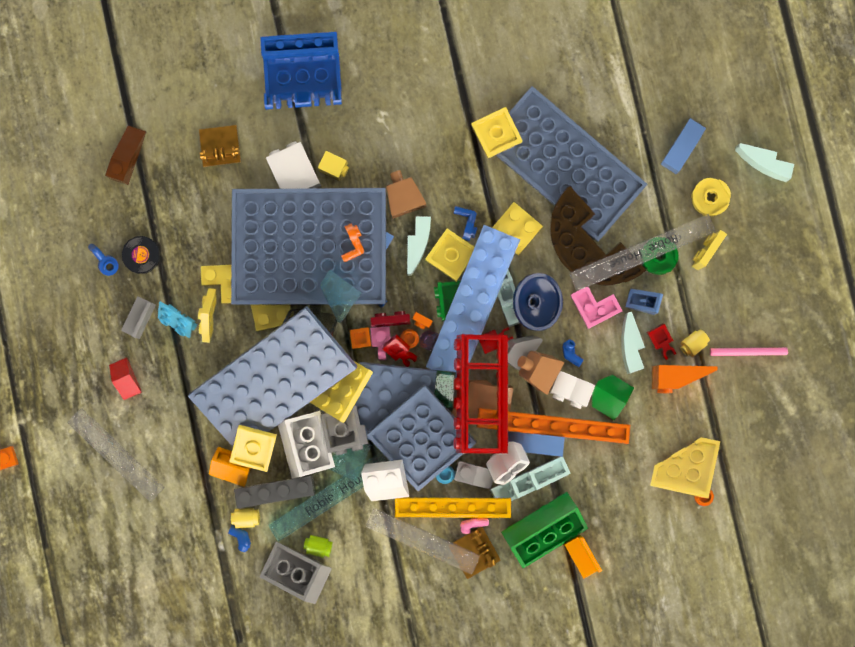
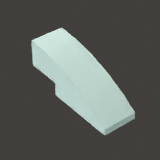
M742 143L736 146L735 151L742 159L758 171L784 182L791 179L794 164L776 160L777 152Z
M416 216L415 236L408 235V276H412L424 255L430 234L431 217Z
M632 311L625 314L621 335L623 362L627 374L644 369L638 350L645 348Z

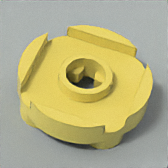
M703 179L695 186L691 193L692 204L705 217L717 216L729 206L731 198L730 189L722 180ZM708 192L716 195L714 197L715 202L707 200Z

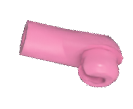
M488 518L463 520L460 524L461 532L469 534L471 528L488 526L489 520Z

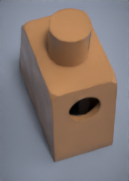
M401 170L390 174L393 184L386 187L392 219L426 207V202L412 177L404 179Z
M530 351L527 357L521 356L517 362L518 366L521 367L519 376L534 388L547 395L565 363L552 355L536 351Z

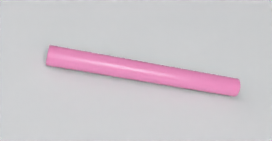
M787 347L710 348V356L788 354Z

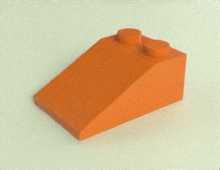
M652 366V389L657 390V393H672L674 389L684 387L717 371L718 366Z

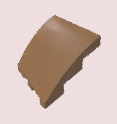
M487 380L468 381V418H477L478 408L497 410V385H492ZM508 385L509 412L513 395V387L511 385ZM453 409L451 413L456 417V410Z

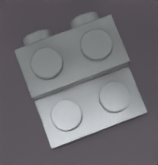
M353 406L344 423L328 413L320 415L328 453L335 452L336 455H343L347 453V449L352 448V451H358L363 449V445L368 444L365 426L360 425L357 406Z

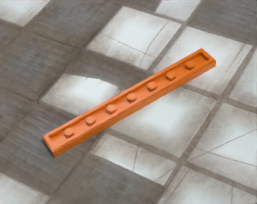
M478 408L477 418L497 419V410ZM508 411V431L629 444L631 425ZM476 425V428L497 430V425Z

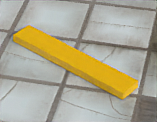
M395 498V517L511 518V498Z

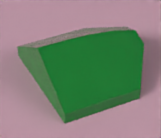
M613 374L599 380L592 392V407L615 421L627 404L634 387Z

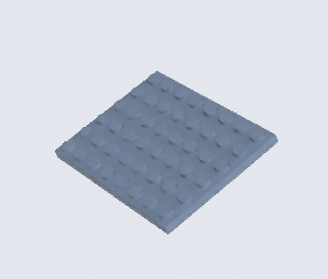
M386 188L232 189L231 304H386ZM352 223L353 226L357 225L362 235L358 238L363 246L364 253L344 263L341 255L355 249L344 227Z

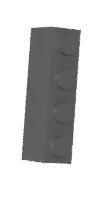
M313 475L236 488L234 489L236 506L239 509L313 496L316 494Z

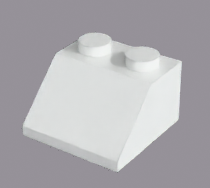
M403 460L364 465L361 475L364 490L371 501L409 497Z

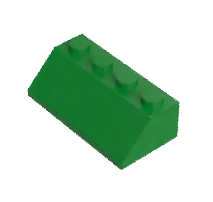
M568 492L515 524L507 527L501 533L521 567L525 568L589 528L578 507Z

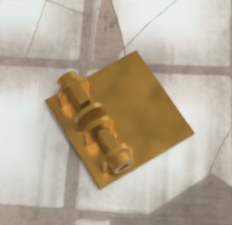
M237 125L199 129L200 158L203 162V167L241 163Z
M479 527L449 544L467 579L488 567L495 566L497 562L501 561L483 527Z

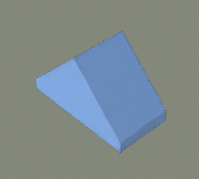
M630 289L625 307L655 315L659 312L663 294Z

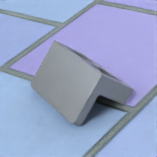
M137 296L121 331L140 339L156 304Z

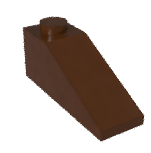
M127 126L110 159L105 174L106 177L110 180L129 185L146 131Z

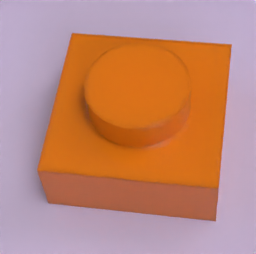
M417 312L412 318L415 321L414 325L423 330L425 327L429 329L433 323L432 320Z
M369 327L350 330L352 349L372 347Z
M13 446L0 450V470L19 465Z

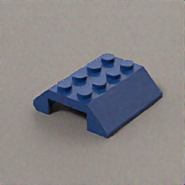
M337 32L260 37L261 56L264 62L265 110L274 109V103H276V109H281V101L287 100L288 108H293V102H295V108L312 107V101H314V106H319V98H325L326 105H331V99H333L334 105H342Z

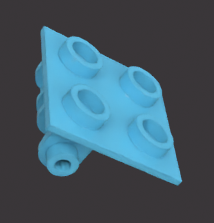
M159 302V321L165 326L174 328L179 335L190 338L191 331H194L198 325L195 323L196 321L189 316L186 317V314L181 315V311H178L172 305Z

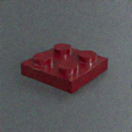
M405 311L394 312L392 316H387L386 313L374 314L375 317H370L373 328L411 324L410 314H406Z

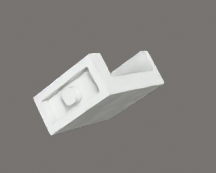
M292 142L286 146V149L281 151L279 149L274 150L266 157L280 189H310L321 186L301 142Z

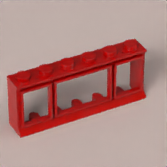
M457 335V339L454 340V350H457V358L454 359V369L456 370V378L454 379V389L456 390V398H454V409L456 410V417L454 418V429H456V437L453 442L454 449H456V453L508 454V335ZM469 340L497 341V363H468ZM468 369L497 370V419L468 418ZM468 424L497 425V448H468Z

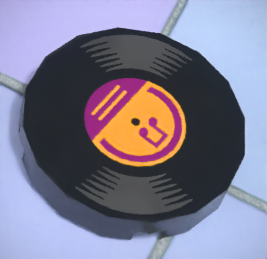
M136 236L128 240L122 250V261L125 267L137 274L151 272L158 266L161 258L160 249L157 244L145 236Z

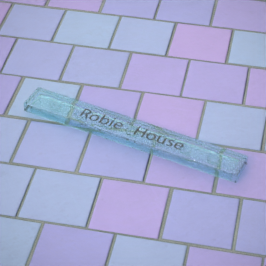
M382 452L269 524L268 526L277 541L279 542L364 487L361 472L365 464L389 461Z

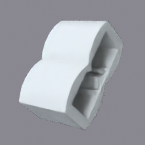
M560 371L549 393L553 394L552 398L562 402L566 399L571 401V406L581 409L582 406L587 407L595 385Z
M512 441L508 442V454H493L486 465L494 483L505 485L517 473L524 470L530 462L522 445Z

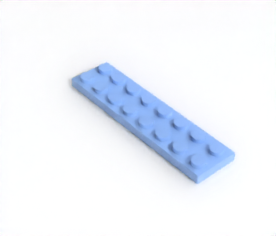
M483 225L446 320L426 365L427 368L437 370L438 373L453 380L456 378L454 359L457 358V350H454V340L460 334H482L520 239ZM469 340L468 363L472 359L479 340Z

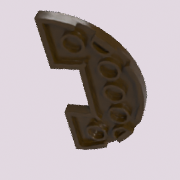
M569 185L558 198L550 222L552 245L562 264L578 278L597 285L626 283L647 271L634 256L632 260L627 258L630 252L621 242L605 254L583 230L582 226L595 213Z

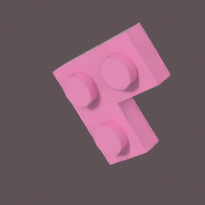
M588 286L570 295L588 329L622 312L614 294L598 303Z

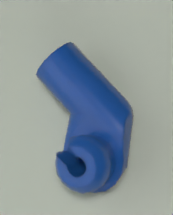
M567 340L562 346L564 358L580 367L584 359L575 354V342Z

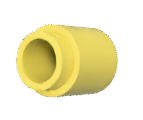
M699 329L681 341L682 346L680 349L686 356L694 357L708 345L707 343L710 339L703 330Z
M235 509L234 513H231V524H235V528H248L259 525V509Z

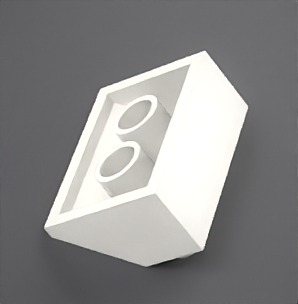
M320 411L283 420V422L278 424L292 478L302 477L335 467L332 454L327 452Z

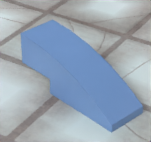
M690 118L669 149L661 165L677 174L706 128Z
M508 431V442L520 443L525 453L563 457L565 437Z

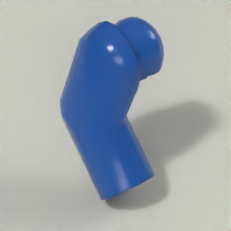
M232 525L228 534L237 538L239 551H248L251 546L249 534Z

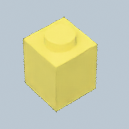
M325 151L318 170L340 181L341 177L346 176L349 167L347 166V160Z

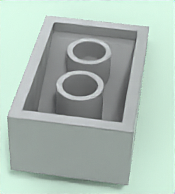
M276 542L261 572L260 578L305 602L316 604L332 568Z

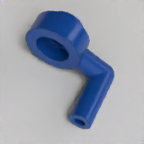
M455 206L454 214L468 217L463 239L470 241L471 238H475L477 227H474L477 214L475 211Z
M89 244L88 249L99 260L98 269L100 272L107 276L115 274L118 270L117 260L112 256H105L95 244ZM111 263L112 268L106 269V265Z

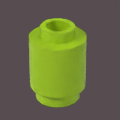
M310 535V538L305 539L303 549L309 555L322 558L325 556L330 557L333 542L327 538Z

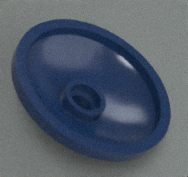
M533 273L524 277L517 285L513 296V308L518 321L527 329L534 331L546 330L557 322L563 307V296L558 283L552 277L543 273Z

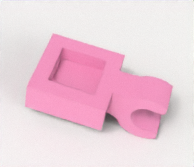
M390 327L370 328L372 348L378 347V360H387L386 352L382 347L383 344L391 339Z

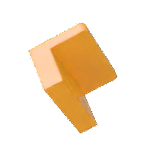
M218 447L211 460L209 475L245 487L251 468L230 463L232 451Z
M581 534L564 543L583 579L595 572L599 573L602 571Z

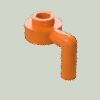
M352 223L344 227L355 249L341 255L344 263L364 253L363 246L358 238L362 235L357 225L353 226Z

